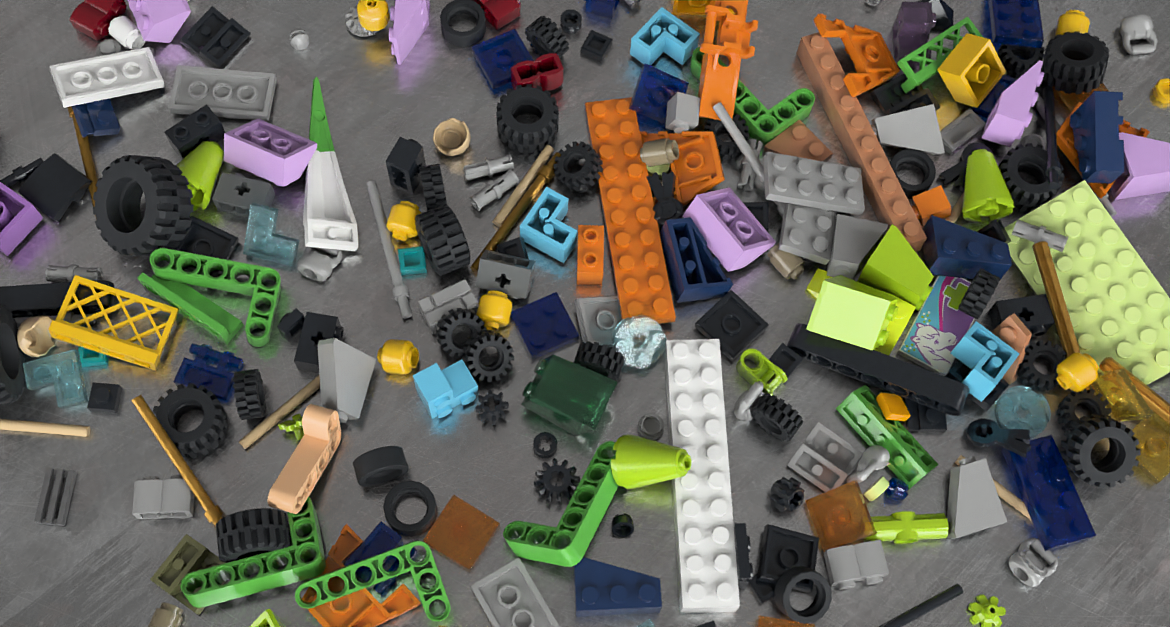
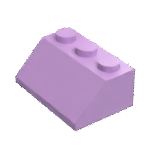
M128 0L129 7L133 12L137 27L144 41L171 43L191 13L187 0Z
M261 119L253 120L224 133V161L234 165L236 168L251 172L257 177L274 182L277 186L284 187L299 179L317 149L316 142Z
M730 187L696 195L682 215L684 218L691 217L706 240L707 248L711 250L728 272L744 268L776 243Z

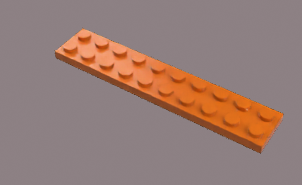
M630 97L586 102L585 113L591 147L599 154L603 162L600 165L603 168L602 172H597L600 175L597 181L623 328L675 322L676 316L658 223L654 219V202L647 179V166L640 157V149L643 146L634 99Z

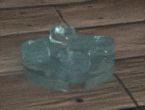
M646 315L623 319L616 326L612 335L613 348L616 349L615 352H620L625 357L624 364L641 369L649 368L651 364L661 357L667 339L662 327L654 319ZM643 335V346L635 348L633 339L635 337L640 338Z
M1027 386L1009 388L995 403V418L1001 429L1030 430V439L1038 436L1046 428L1051 417L1050 406L1046 398L1042 394L1032 391V388ZM1018 407H1021L1024 411L1027 410L1029 414L1025 418H1021L1017 414Z

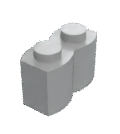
M173 475L171 479L160 480L157 476H145L142 480L134 482L132 514L137 519L193 517L194 494L181 475Z
M881 540L831 548L823 553L831 586L838 585L840 590L855 587V582L865 580L866 585L880 583L883 581L882 577L889 573Z

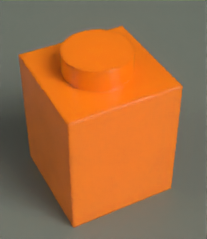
M941 185L912 197L913 206L911 207L917 219L920 220L922 227L925 226L931 215L941 219L951 216V205Z

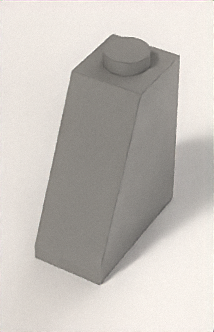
M934 104L871 120V127L882 146L903 150L915 149L930 155L945 153Z
M837 214L827 276L835 277L842 275L853 280L885 236L888 224Z
M336 338L319 340L317 346L321 407L336 410L341 423H346L347 420L359 419L376 359Z
M975 456L958 460L960 466L951 468L947 510L949 524L947 539L958 538L1007 522L986 458L976 461Z

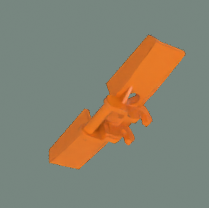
M710 0L709 5L705 7V14L707 16L704 40L700 45V52L704 54L698 97L700 98L699 117L720 120L712 107L721 102L730 117L733 118L741 59L753 57L755 53V47L749 46L751 32L756 31L758 28V21L746 22L748 0ZM728 8L732 9L735 15L731 14ZM716 21H719L717 44L713 45ZM719 55H725L729 59L727 67H723L718 63Z

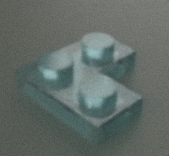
M257 203L251 204L243 254L294 266L296 264L299 240L275 234L279 209Z
M73 349L23 363L27 389L36 390L54 385L58 408L64 409L88 402L78 350Z

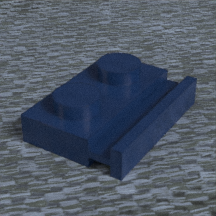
M110 98L71 106L82 137L93 134V136L119 134L120 126Z

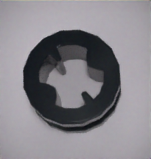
M573 9L562 13L560 19L561 29L567 34H575L580 31L582 24L581 14ZM570 19L572 22L575 21V24L567 22V20Z
M542 432L536 435L533 442V450L536 456L541 459H549L555 455L557 439L553 434ZM542 440H546V443L548 441L551 442L550 450L544 451V448L542 450L539 448Z

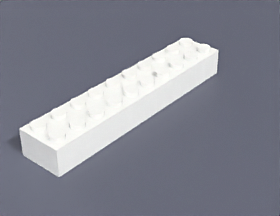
M719 339L666 340L664 363L669 445L685 449L692 461L691 468L684 477L672 479L680 614L736 612L740 607L720 341Z

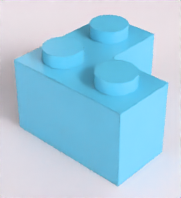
M661 7L632 37L630 55L648 68L663 52L683 65L692 56L693 51L698 48L700 33Z
M546 187L520 225V237L524 239V242L562 263L566 261L577 244V230L562 222L568 213V198Z
M977 321L950 353L972 369L962 381V384L966 385L970 389L969 393L981 402L994 389L1020 355V353Z
M463 360L443 370L435 363L412 375L417 394L432 419L437 416L439 418L447 416L452 412V408L461 403L462 405L471 403L476 399V395L479 394L478 385Z

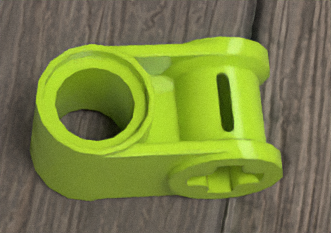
M757 349L745 350L737 362L736 369L738 374L751 385L754 382L761 381L764 384L762 392L765 395L770 394L772 396L773 391L781 383L784 384L788 380L787 375ZM744 360L753 361L756 368H749Z

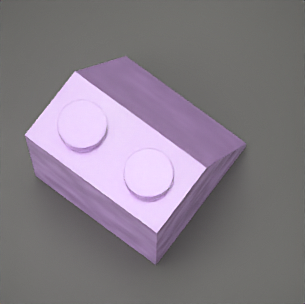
M1123 132L1119 133V140H1124V173L1116 179L1110 188L1114 200L1170 191V143Z

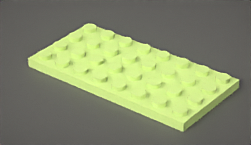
M1083 180L1021 217L1019 220L1038 227L1042 225L1047 230L1068 236L1063 252L1050 247L1049 250L1080 353L1090 355L1096 361L1098 367L1106 357H1111L1146 385L1170 373V298L1086 181ZM1016 220L1005 227L1011 239V242L1008 243L1011 260L1035 295L1046 294L1032 247L1034 242L1012 235ZM1100 368L1097 370L1098 377L1094 382L1111 406L1131 395L1130 392Z

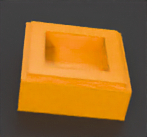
M881 392L876 397V401L886 420L906 421L911 416L901 396Z

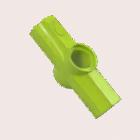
M912 511L892 513L890 516H872L861 519V535L864 542L881 540V542L894 541L896 544H908L917 542L920 539L948 537L949 524L945 513L915 514Z

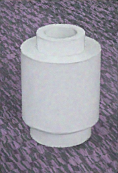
M119 16L110 22L109 34L126 49H140L144 45L145 41L140 30L128 17Z

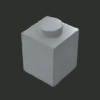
M677 92L667 103L665 128L674 130L675 133H682V131H692L698 126L700 98Z

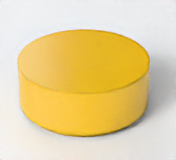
M1168 78L1159 80L1152 90L1155 99L1161 103H1170V79Z

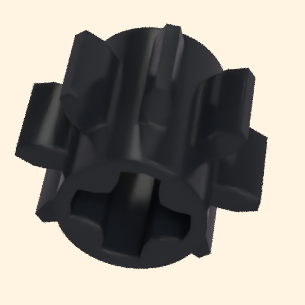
M490 389L484 397L478 396L479 402L482 405L475 406L477 413L483 412L481 415L482 422L490 420L493 425H496V420L500 417L506 419L503 409H508L509 403L506 401L502 402V392L497 395L493 394ZM494 404L495 410L490 411L489 405Z
M785 477L777 480L771 487L770 499L775 501L774 506L781 511L788 509L791 512L793 509L800 507L804 501L805 492L804 489L800 488L801 482L793 477L789 480Z

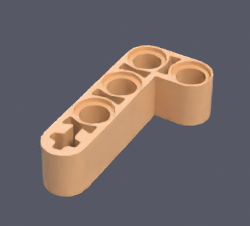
M309 404L306 407L302 419L304 436L270 489L267 500L269 507L293 514L300 512L340 444L341 427L336 410L314 404Z

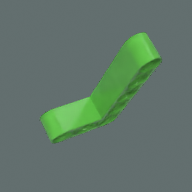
M700 47L693 51L690 71L699 82L702 63L698 61H702L704 54L700 52ZM718 57V63L723 67H727ZM738 79L733 117L736 114L740 115L739 121L742 119L746 121L745 126L749 128V136L752 139H756V143L761 141L762 146H764L799 119L801 121L806 119L812 110L815 95L809 89L800 88L767 110Z
M159 248L151 253L150 264L157 278L252 296L245 325L247 341L254 347H263L269 342L281 293V277L275 269L166 248ZM163 260L170 262L166 267L157 266ZM189 265L197 267L193 272L183 271ZM215 270L223 272L219 277L210 276V273ZM240 275H246L249 277V279L246 282H239L236 280V278ZM266 280H273L276 283L272 287L262 285ZM261 304H267L270 306V309L261 312L257 310V307ZM256 328H261L265 331L261 336L251 334Z
M608 441L598 447L557 527L524 521H514L505 527L503 537L517 557L565 567L574 566L581 561L618 488L611 469V459H616L617 450H613L615 442Z
M308 497L301 509H306L304 512L297 514L287 512L293 546L187 574L182 579L180 587L189 603L193 607L202 608L321 575L326 568L318 515L310 497ZM311 533L309 536L302 538L304 534ZM315 557L313 561L306 562L309 558ZM287 565L285 568L278 570L280 566ZM259 572L256 576L250 577L253 573ZM230 580L227 584L222 585L224 581ZM201 587V589H200L199 591L193 593L194 590H196L197 588Z
M420 540L411 541L307 580L300 584L295 592L297 604L302 608L310 609L410 571L423 609L429 619L432 621H442L447 618L451 609L431 549L425 542ZM420 545L425 548L426 555L423 560L414 561L410 558L412 547ZM392 555L398 558L399 566L396 570L390 572L384 569L382 563L387 556ZM360 566L369 567L372 571V577L365 582L359 581L355 575L357 568ZM427 572L435 576V583L430 588H424L419 583L421 575ZM334 576L341 577L345 583L344 588L339 592H334L328 587L329 579ZM303 588H314L317 592V598L313 602H305L300 594ZM437 599L442 600L445 604L444 611L438 615L430 613V603Z

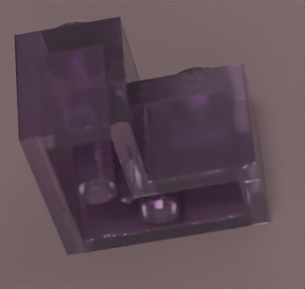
M902 2L892 26L893 58L896 64L902 58L928 42L930 29L935 27L936 13L932 12V2ZM927 49L926 58L931 59L932 50ZM912 60L907 62L912 70H919V62Z

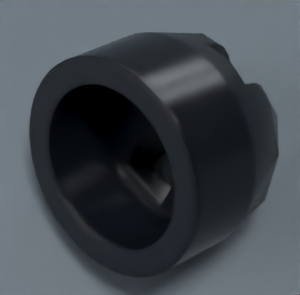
M624 513L621 515L616 514L613 517L612 532L614 535L627 537L633 533L634 523L630 515Z

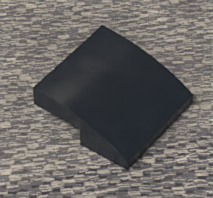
M212 6L180 39V43L206 62L220 68L251 33L233 18L229 20Z
M905 74L898 76L870 93L874 102L885 116L934 104L935 111L940 108L928 87L923 89L920 84L908 93H905L901 87L908 80Z
M54 153L34 170L18 190V193L52 220L59 221L71 202H79L93 181L61 156Z

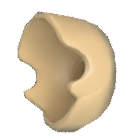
M450 118L439 123L434 129L433 142L436 149L442 154L456 156L462 154L469 147L471 135L464 121Z
M49 316L30 317L20 324L17 332V342L24 354L31 357L44 356L55 346L48 330L52 320H54Z

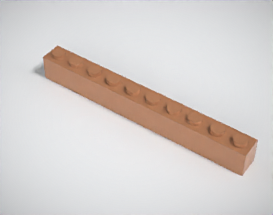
M819 32L801 37L796 54L851 166L861 168L863 191L878 221L888 224L886 233L892 224L896 226L914 251H920L927 237L857 97H851L843 81L846 75L827 37H821Z

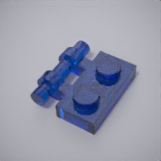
M192 343L189 353L196 355V358L191 360L184 357L173 382L176 385L183 384L185 388L188 387V383H194L197 388L202 385L208 391L211 390L217 398L226 401L234 383V373L229 372L228 368L232 366L240 369L243 359L235 357L234 353L228 351L223 353L213 350L212 346L206 344L200 346ZM210 359L219 363L216 368L205 364L206 361Z
M380 521L344 565L347 566L398 547L403 538ZM414 547L410 550L411 559L418 552ZM387 556V557L383 560L382 565L385 563V561H386L390 556ZM392 556L396 561L388 570L390 572L396 570L399 566V560L395 556ZM360 566L357 568L355 575L365 582L372 577V571L367 566ZM397 576L377 583L373 589L382 596L388 587L392 588L397 582L395 580Z

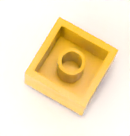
M966 33L937 69L954 101L975 108L981 104L1006 73L990 39Z

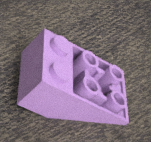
M395 0L394 6H391L390 17L391 21H393V27H389V42H392L391 53L396 55L397 65L403 63L428 27L430 0Z
M1039 60L1002 92L987 118L982 135L983 139L1007 147H1011L1015 139L1020 140L1024 128L1029 126L1033 113H1030L1029 110L1030 107L1035 105L1038 97V92H1035L1036 86H1040L1044 76V72H1041L1043 61Z

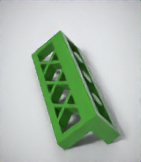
M968 16L897 62L908 78L901 85L905 93H908L938 73L937 69L963 38L960 36V28L962 26H965L970 34L983 37ZM944 38L953 40V49L943 47ZM927 49L937 52L936 60L926 58ZM912 60L920 63L917 73H914L908 65V61Z
M143 272L138 277V280L147 292L165 304L178 308L180 314L226 345L244 325L241 320L185 283L157 278L154 274L149 277Z
M864 385L853 391L836 410L869 446L879 445L888 450L890 460L887 466L910 489L939 464L899 421L884 420L885 417L876 401L877 396Z

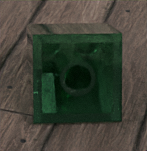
M553 354L545 359H540L534 369L536 376L533 382L530 381L526 385L522 393L525 398L521 405L570 434L578 436L596 429L618 382Z

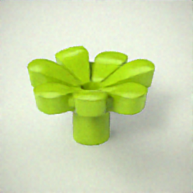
M301 414L292 416L293 420H287L278 424L280 430H286V432L294 431L297 440H301L304 436L303 416L301 417Z
M984 594L977 595V603L971 602L968 606L971 612H975L970 617V622L973 625L981 622V627H992V625L993 627H1000L1002 621L999 616H1004L1006 609L997 606L999 599L995 596H990L987 600Z

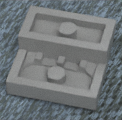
M818 422L787 466L833 497L863 453Z

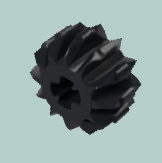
M554 458L552 459L551 467L548 463L544 462L542 463L544 471L537 470L535 472L538 480L534 481V487L540 489L537 493L539 498L547 495V504H550L554 498L557 499V505L561 506L563 497L566 501L570 502L572 498L571 493L574 494L577 489L576 484L580 483V477L574 475L577 471L576 467L573 466L567 469V460L558 465L557 459ZM557 478V481L559 478L562 479V485L557 486L556 483L553 486L552 479Z

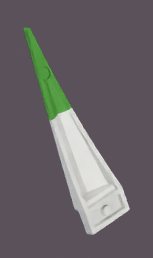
M316 76L313 80L309 140L317 143V149L311 157L306 171L303 212L305 246L356 251L359 247L357 222L339 169L320 83Z

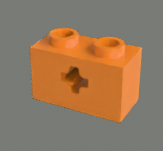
M578 225L576 285H602L604 226Z

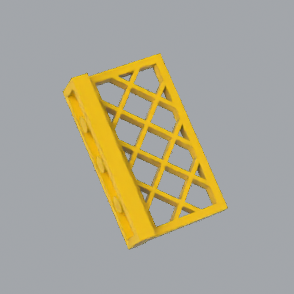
M75 275L55 321L52 320L48 330L52 338L157 371L161 354L179 309ZM81 284L90 287L94 295L78 301L75 292L78 285ZM108 294L115 295L119 304L104 309L99 298ZM96 300L101 311L86 317L81 306ZM135 302L142 304L145 312L130 318L125 306ZM78 307L83 319L74 323L64 321L66 313ZM122 308L127 320L112 326L107 314ZM159 311L170 313L168 321L159 326H156L151 316ZM104 316L109 328L99 332L92 330L89 322ZM148 316L153 328L138 334L133 323ZM130 324L136 336L127 340L118 338L115 330ZM164 329L163 334L161 336L159 331ZM112 332L114 336H110L107 334ZM156 333L160 341L156 350L145 347L141 339Z

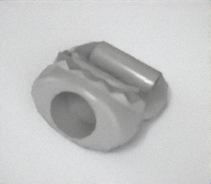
M1138 14L1121 20L1120 33L1126 52L1130 55L1153 53L1157 46V38L1153 31L1152 18L1148 14ZM1149 38L1151 42L1149 44L1131 46L1129 44L1130 40Z
M306 247L303 256L297 262L298 271L309 279L325 281L332 274L333 268L341 262L342 250L317 248L336 256L331 259L327 255L325 256L317 251H313V248L317 247Z
M761 381L754 382L751 388L738 398L734 406V413L737 419L742 421L752 420L753 417L750 412L764 395L762 392L764 384Z
M872 445L867 448L859 460L856 469L846 477L847 483L855 485L863 482L872 472L889 465L890 454L888 450L879 445Z
M1039 538L1024 540L1018 551L1008 561L1012 573L1022 583L1031 587L1039 585L1045 577L1050 576L1058 564L1057 556ZM1029 546H1031L1050 566L1045 567L1044 563H1041L1039 559L1033 554V552L1029 551Z

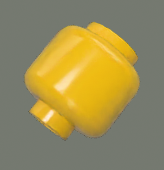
M360 0L358 2V19L363 28L369 31H379L388 25L390 15L386 0Z
M1068 10L1065 14L1059 16L1055 36L1063 35L1065 32L1074 33V31L1088 33L1090 20L1082 11Z
M400 201L399 204L392 206L386 227L393 233V238L406 241L407 238L417 236L415 217L422 213L419 211V206L408 201Z
M488 291L487 294L482 295L479 299L476 315L484 322L487 330L498 331L499 327L507 326L510 322L512 302L508 299V295L500 291Z
M389 339L383 344V347L379 348L377 359L385 372L405 375L417 367L419 351L409 340Z
M1075 352L1057 365L1058 377L1056 379L1063 389L1080 392L1097 380V370L1099 367L1090 355Z

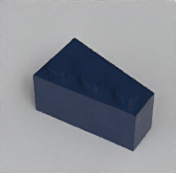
M1094 91L1070 116V126L1073 129L1075 139L1074 146L1079 158V170L1086 183H1112L1124 173V140H1119V125L1123 124V116H1119L1118 101L1123 100V92Z
M934 215L930 216L923 227L927 237L922 246L924 262L933 275L974 279L981 268L999 277L1001 280L1012 266L1009 247L1005 242Z
M691 217L666 220L660 231V238L676 303L724 297L733 286V282L725 276L719 267L720 262L717 257L714 258L710 253L706 240Z
M585 557L573 566L576 617L660 613L662 609L660 578Z

